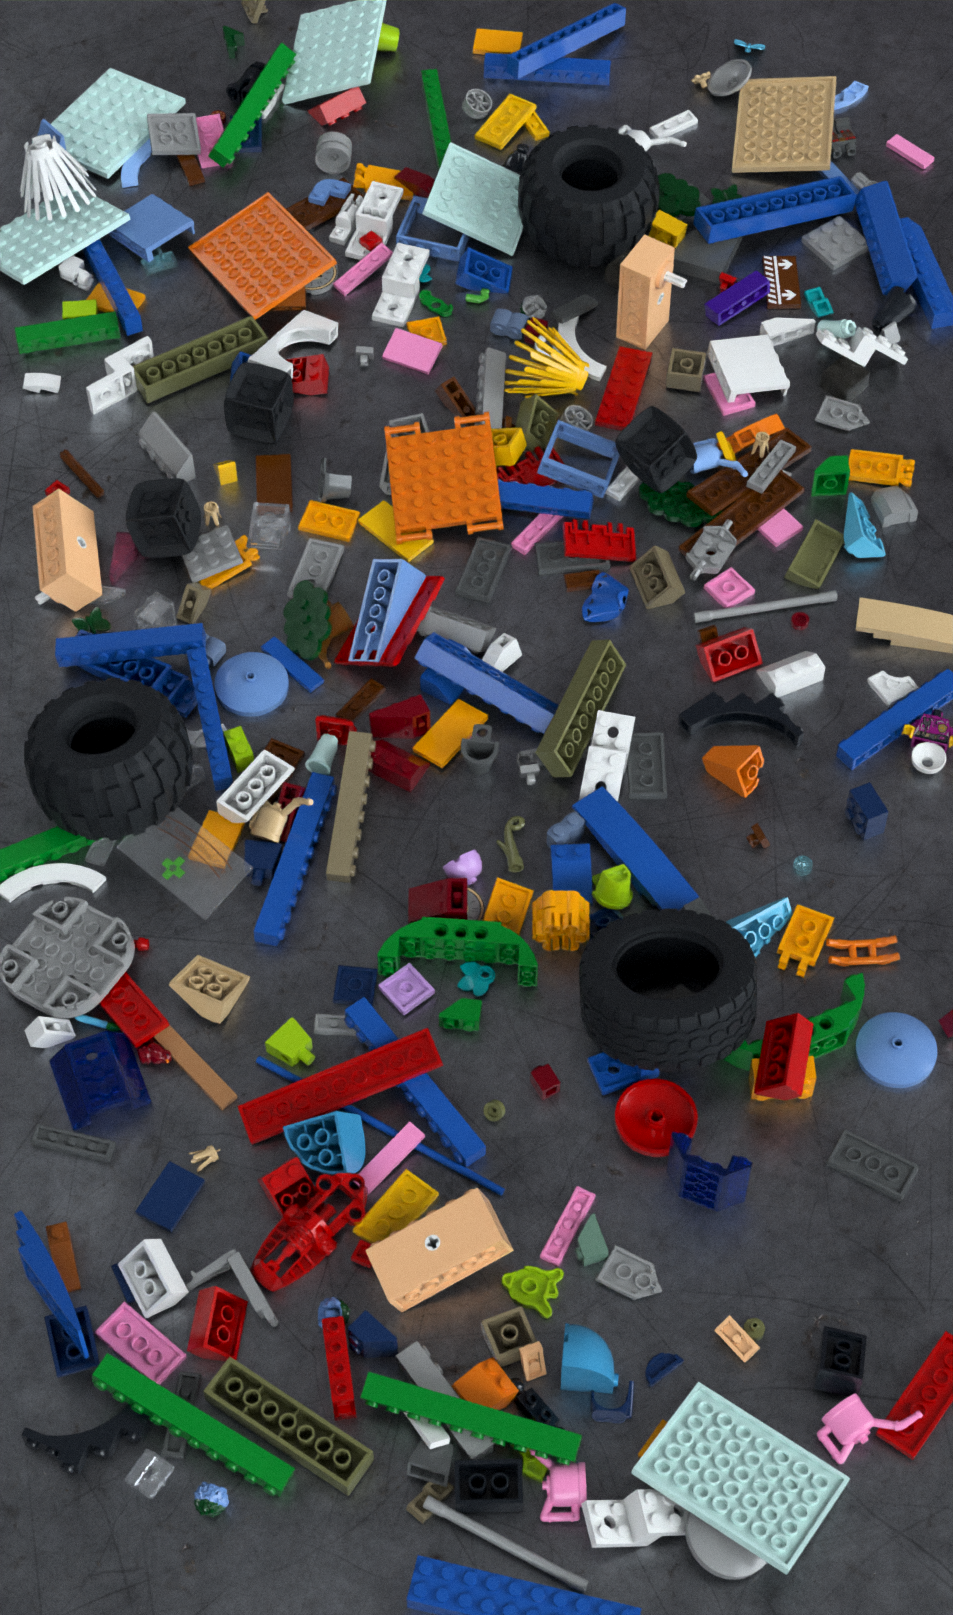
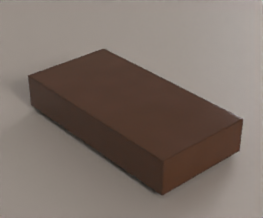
M591 570L564 574L563 579L566 591L574 592L592 589L594 580L600 574V571Z

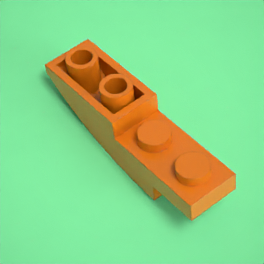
M774 414L733 433L726 440L729 441L736 454L752 446L758 432H766L771 437L784 430L785 427L778 414ZM718 442L716 445L719 450H722L720 443Z

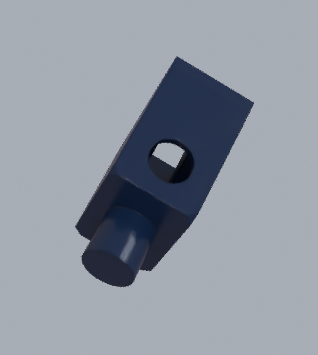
M245 839L244 867L246 876L252 877L251 884L261 886L263 878L272 879L274 877L283 852L282 844Z

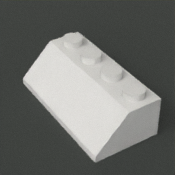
M264 749L216 801L218 814L232 823L248 822L295 768Z

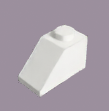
M38 1016L24 1030L30 1047L49 1048L71 1040L76 1036L68 1019Z

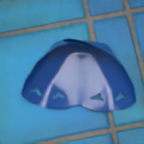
M605 572L598 574L592 585V594L585 600L582 606L584 620L589 622H605L618 617L622 610L625 609L629 589Z

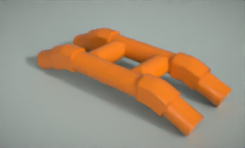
M893 935L864 940H835L828 938L826 946L836 949L848 948L849 957L829 956L828 962L843 967L849 965L889 964L900 960L899 953L877 956L876 948L897 943V937ZM868 947L869 957H857L856 948Z

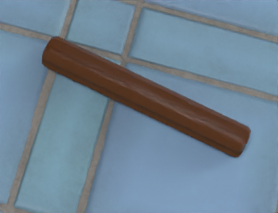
M66 449L61 451L60 458L97 498L104 496V489Z

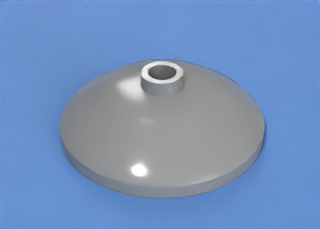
M735 59L720 66L709 78L708 90L714 96L723 97L739 91L751 76L752 67L750 63L744 59Z

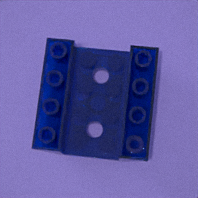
M103 1031L68 1043L49 1060L73 1131L93 1124L91 1116L128 1103H130L132 1110L152 1103L131 1044L124 1033ZM90 1053L97 1054V1057L93 1060L86 1058ZM102 1087L109 1088L106 1094H100L98 1091Z
M672 1132L667 1174L678 1197L716 1212L745 1202L753 1162H750L743 1156L737 1157L732 1155L729 1165L725 1169L718 1163H710L698 1155H690L693 1139L684 1133Z

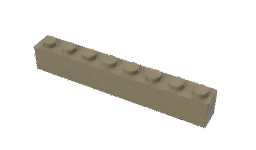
M349 731L326 870L327 880L351 883V877H355L356 865L353 864L354 858L358 859L359 847L356 846L357 840L360 841L362 829H359L360 822H364L365 816L362 808L363 805L367 804L365 789L370 785L368 770H372L373 758H371V752H375L376 741L373 740L372 733Z

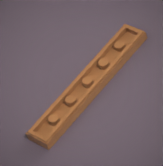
M171 1026L153 1037L164 1050L170 1051L172 1059L221 1110H224L238 1099L237 1094Z

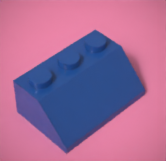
M451 639L448 640L470 653V651L465 646ZM427 667L420 676L421 691L451 706L465 688L461 685H454L450 682L451 679L445 676L437 675L434 669Z

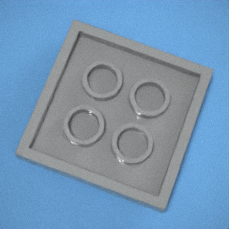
M195 113L147 114L152 155L201 154Z
M841 216L802 236L801 240L832 270L869 251L865 237Z
M228 524L198 536L193 551L182 555L193 583L243 563Z

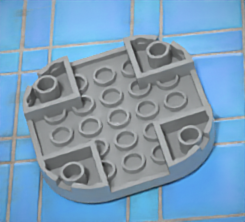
M64 897L63 901L55 903L53 900L49 901L33 913L35 919L12 946L7 943L0 955V977L7 990L23 1002L55 1018H73L89 1012L103 1000L131 965L135 954V944L127 925L120 918L116 917L114 919L89 906L86 900L76 897Z

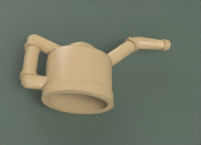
M297 797L284 809L280 808L281 804L274 802L271 805L267 800L249 821L250 834L272 843H279L287 821V815L300 805H312L313 800Z

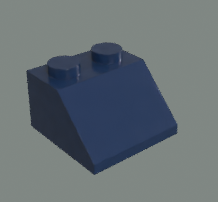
M365 1310L347 1328L349 1348L356 1355L360 1353L364 1358L396 1357L395 1355L398 1354L397 1337L368 1311Z

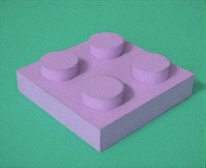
M410 963L378 985L379 990L403 1016L435 994V989Z

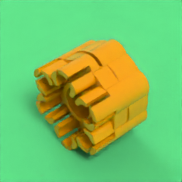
M549 890L533 901L532 939L542 943L544 950L551 951V939H553L554 951L560 949V938L561 948L566 951L569 950L568 939H570V951L578 950L580 943L590 940V903L579 892Z

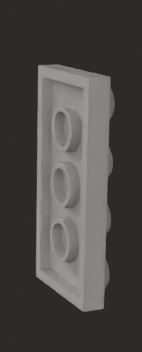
M309 538L287 596L293 598L295 586L303 580H308L315 585V588L321 587L328 592L343 554L344 545Z

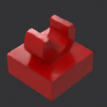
M721 272L719 276L720 292L727 290L737 283V278Z

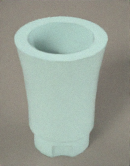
M846 319L821 320L818 323L817 331L818 329L823 331L827 329L837 339L839 337L845 339L855 335L856 324Z
M323 734L321 739L318 740L314 751L305 763L309 772L324 775L330 774L338 745V739L335 736Z

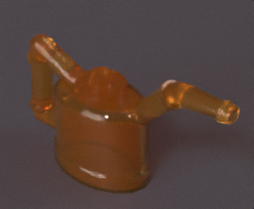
M328 600L326 605L331 609L328 621L331 623L332 630L329 637L322 642V650L318 655L326 669L331 668V663L326 656L331 639L354 628L350 617L338 601L332 605Z

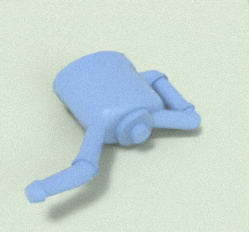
M708 438L707 440L693 443L697 452V460L689 469L692 474L724 466L736 469L743 477L748 475L739 462L721 459L723 453L716 446L717 440L715 438Z

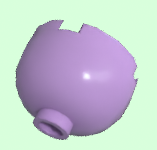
M472 850L460 855L457 860L448 862L443 866V870L448 878H467V886L477 881L476 877L482 871V860L477 850Z

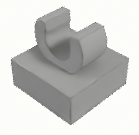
M356 346L357 359H360L361 366H368V360H374L375 353L373 347Z
M539 763L519 767V777H526L527 785L535 784V775H539L540 772Z

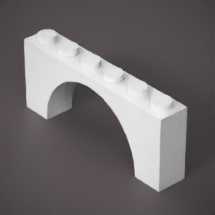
M303 310L287 323L284 328L278 331L275 336L269 339L266 344L260 347L257 352L250 356L247 363H256L283 370L292 379L293 364L283 359L279 355V351L290 344L305 341L330 345L338 337V322Z

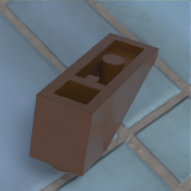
M454 376L440 384L435 390L442 403L455 416L467 417L475 415L476 408ZM474 422V423H467V424H464V425H465L466 427L474 426L475 422Z

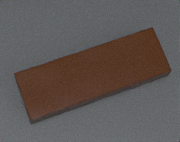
M194 154L176 155L189 186L205 182Z
M371 678L336 713V717L349 719L354 724L386 691V688Z

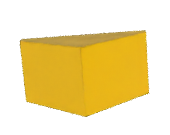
M226 460L213 464L220 485L238 481L235 461Z

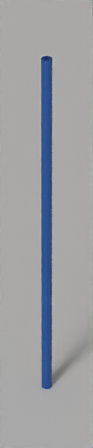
M258 1056L256 1059V1063L292 1083L302 1080L299 1076L262 1056ZM352 1105L340 1108L348 1113L361 1115L362 1121L393 1138L400 1132ZM419 1143L414 1148L500 1196L503 1195L505 1188L426 1145Z

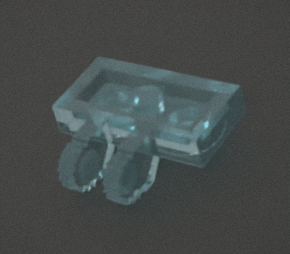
M160 246L155 249L158 255L153 256L154 260L150 262L144 259L140 260L146 276L178 267L173 252L162 253Z

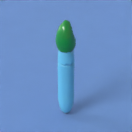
M87 1015L75 1017L79 1022L101 1027L109 1031L115 1032L120 1030L113 1022H107Z

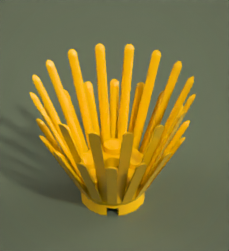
M534 317L532 319L538 326L527 320V323L562 354L522 328L521 332L535 341L536 346L551 357L519 341H515L514 344L530 352V358L535 362L509 355L510 360L528 366L524 368L526 372L506 369L505 373L539 379L541 381L519 379L518 381H504V385L546 388H506L504 391L507 393L523 394L543 393L537 394L539 397L568 393L578 395L575 390H582L589 373L584 371L585 366L589 367V363L581 360L553 326L552 329L550 327L547 329ZM527 395L524 398H529L533 395Z

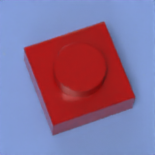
M371 230L359 238V243L371 252L379 244L383 243V239Z
M58 480L45 490L47 496L57 489L62 490L68 495L71 493L70 488Z
M360 1239L351 1256V1261L371 1269L372 1264L365 1251L370 1248L371 1244Z

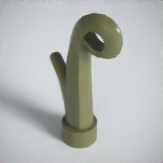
M513 816L506 822L504 827L505 844L500 840L496 841L507 857L509 871L513 873L524 869L523 859L519 855L512 830L518 831L524 827L525 820L521 816Z

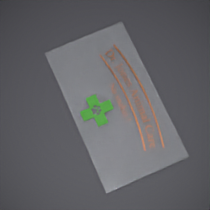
M178 807L174 812H169L166 815V820L159 825H152L145 829L146 832L136 836L133 834L127 835L117 846L121 852L205 921L253 869L250 864Z

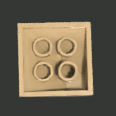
M197 955L170 981L169 986L201 1017L220 1024L229 1015L249 982L250 976Z

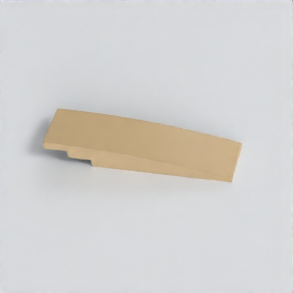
M867 598L859 599L855 631L873 633V638L891 640L890 645L953 653V615L904 604Z

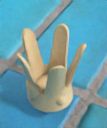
M758 432L756 434L751 454H754L759 445L760 458L764 457L765 446L767 447V452L770 453L768 446L769 435L766 432Z
M213 501L205 503L203 519L205 518L206 526H209L210 516H212L215 525L218 526L217 514L220 518L222 517L217 503Z
M210 1145L204 1150L188 1154H196L191 1159V1163L205 1160L196 1170L199 1172L209 1163L219 1159L217 1152L221 1149L215 1150Z

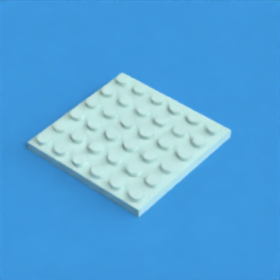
M450 142L422 214L513 256L523 230L518 208L520 175Z

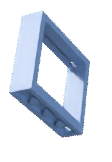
M414 196L396 235V245L397 243L429 249V256L459 262L470 236L463 233L457 247L407 236L416 214L423 213L428 198Z
M558 420L537 473L577 489L587 490L593 495L603 498L620 455L614 441ZM556 439H563L612 458L605 480L549 459Z

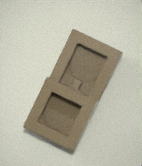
M428 1482L423 1487L422 1492L407 1505L406 1510L423 1524L433 1514L423 1508L428 1495L444 1502L455 1487L449 1482L447 1487Z

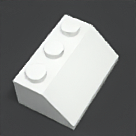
M809 651L801 652L757 669L759 677L770 694L773 693L776 697L784 696L822 681L825 672V666L817 653Z
M144 1239L118 1263L145 1318H149L176 1305L189 1293L161 1239Z

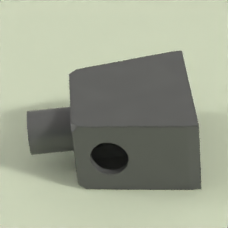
M422 1439L408 1460L406 1475L447 1487L454 1445L449 1443L429 1449Z

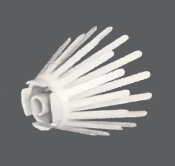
M50 134L36 136L32 138L33 143L29 145L28 141L25 143L26 155L20 192L22 198L25 189L24 213L27 210L28 218L31 216V199L34 198L35 217L37 221L40 219L39 202L41 191L43 192L48 220H52L49 200H53L51 186L62 217H66V211L57 186L62 196H66L67 193L76 212H79L80 208L67 183H70L73 189L79 192L85 203L90 205V201L71 174L72 172L89 193L96 197L95 193L91 190V188L93 190H96V188L85 177L89 176L86 172L87 170L57 143L54 135L53 139H51Z

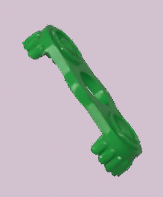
M422 290L420 292V302L428 307L430 311L436 312L443 317H449L452 314V304L448 306L441 299L435 298L431 295V291ZM433 303L441 304L439 308H433L431 305Z

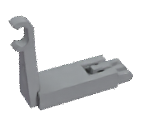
M232 1249L197 1274L191 1270L190 1275L193 1277V1280L185 1285L188 1291L228 1271L232 1267L260 1318L266 1317L273 1327L278 1325V1319L239 1251L236 1252L235 1249Z

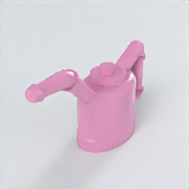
M855 1393L841 1401L824 1415L822 1422L825 1426L818 1430L817 1437L831 1454L832 1459L838 1464H843L855 1444L859 1442L864 1444L869 1440L867 1436L871 1433L869 1430L872 1427L895 1431L903 1430L921 1418L923 1414L918 1410L901 1421L874 1418L861 1402L860 1397ZM832 1432L839 1443L843 1445L841 1451L828 1437L829 1433Z
M529 1450L531 1455L535 1456V1451ZM535 1456L550 1470V1475H547V1481H542V1490H547V1498L540 1514V1520L549 1523L578 1521L581 1517V1504L587 1500L585 1462L570 1463L567 1466L554 1463L549 1457L544 1459ZM553 1506L571 1507V1512L551 1513Z

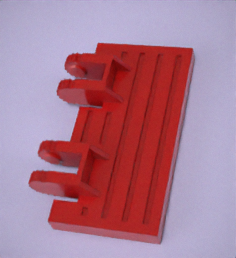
M540 447L534 448L539 461L528 451L525 453L527 459L517 463V470L513 465L506 466L511 475L509 477L502 467L496 468L497 479L502 482L516 481L526 485L533 483L542 487L546 485L552 486L559 482L537 473L544 455ZM553 448L549 459L565 464Z
M572 519L571 522H564V556L635 562L634 528L626 527L624 534L622 523L617 524V533H613L612 522H607L606 525L592 524L590 531L588 520H583L582 530H578L577 519Z

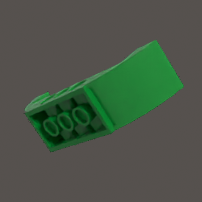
M422 917V920L410 923L393 933L384 942L377 954L379 975L390 977L396 973L400 967L401 956H406L408 958H441L449 961L465 960L467 962L484 961L486 963L499 962L507 965L518 964L517 985L531 987L538 984V963L533 951L518 934L502 926L501 922Z
M863 973L852 974L844 980L840 997L842 1004L839 1007L827 1009L816 1017L810 1016L806 1018L814 1024L808 1056H814V1059L846 1046L848 1037L857 1025L865 991ZM756 1039L749 1045L745 1040L737 1050L732 1051L730 1055L723 1059L737 1068L750 1071L751 1060L760 1058L763 1039Z

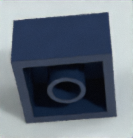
M869 782L849 790L845 815L854 824L856 833L860 834L863 840L884 833L889 811L872 784Z

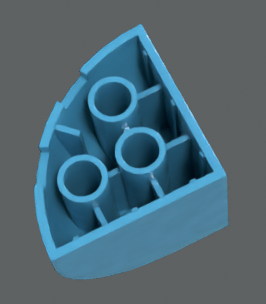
M334 1111L283 1126L284 1134L291 1150L295 1151L301 1159L300 1161L309 1168L324 1174L334 1175L338 1173H356L363 1166L365 1159V1137L361 1115Z
M565 1323L560 1390L591 1392L593 1390L594 1393L613 1394V1387H618L619 1373H614V1360L607 1343L590 1328Z

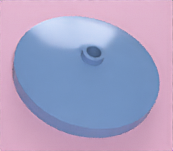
M247 652L236 655L223 663L216 673L214 687L216 697L225 709L236 715L255 717L267 714L282 704L288 694L289 679L285 667L276 658L264 653Z
M889 1012L871 1018L862 1026L856 1039L855 1055L860 1068L873 1081L891 1088H907L922 1082L932 1072L937 1059V1044L932 1032L923 1022L908 1014Z

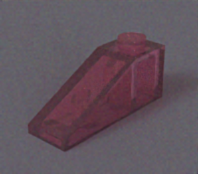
M117 532L109 571L110 582L114 586L138 558L139 551L129 532Z

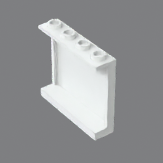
M768 334L710 341L707 355L728 403L734 402L737 394L780 389L783 396H786L787 390L790 388V381L784 373V367L780 364L779 356L775 352L773 342L770 341Z

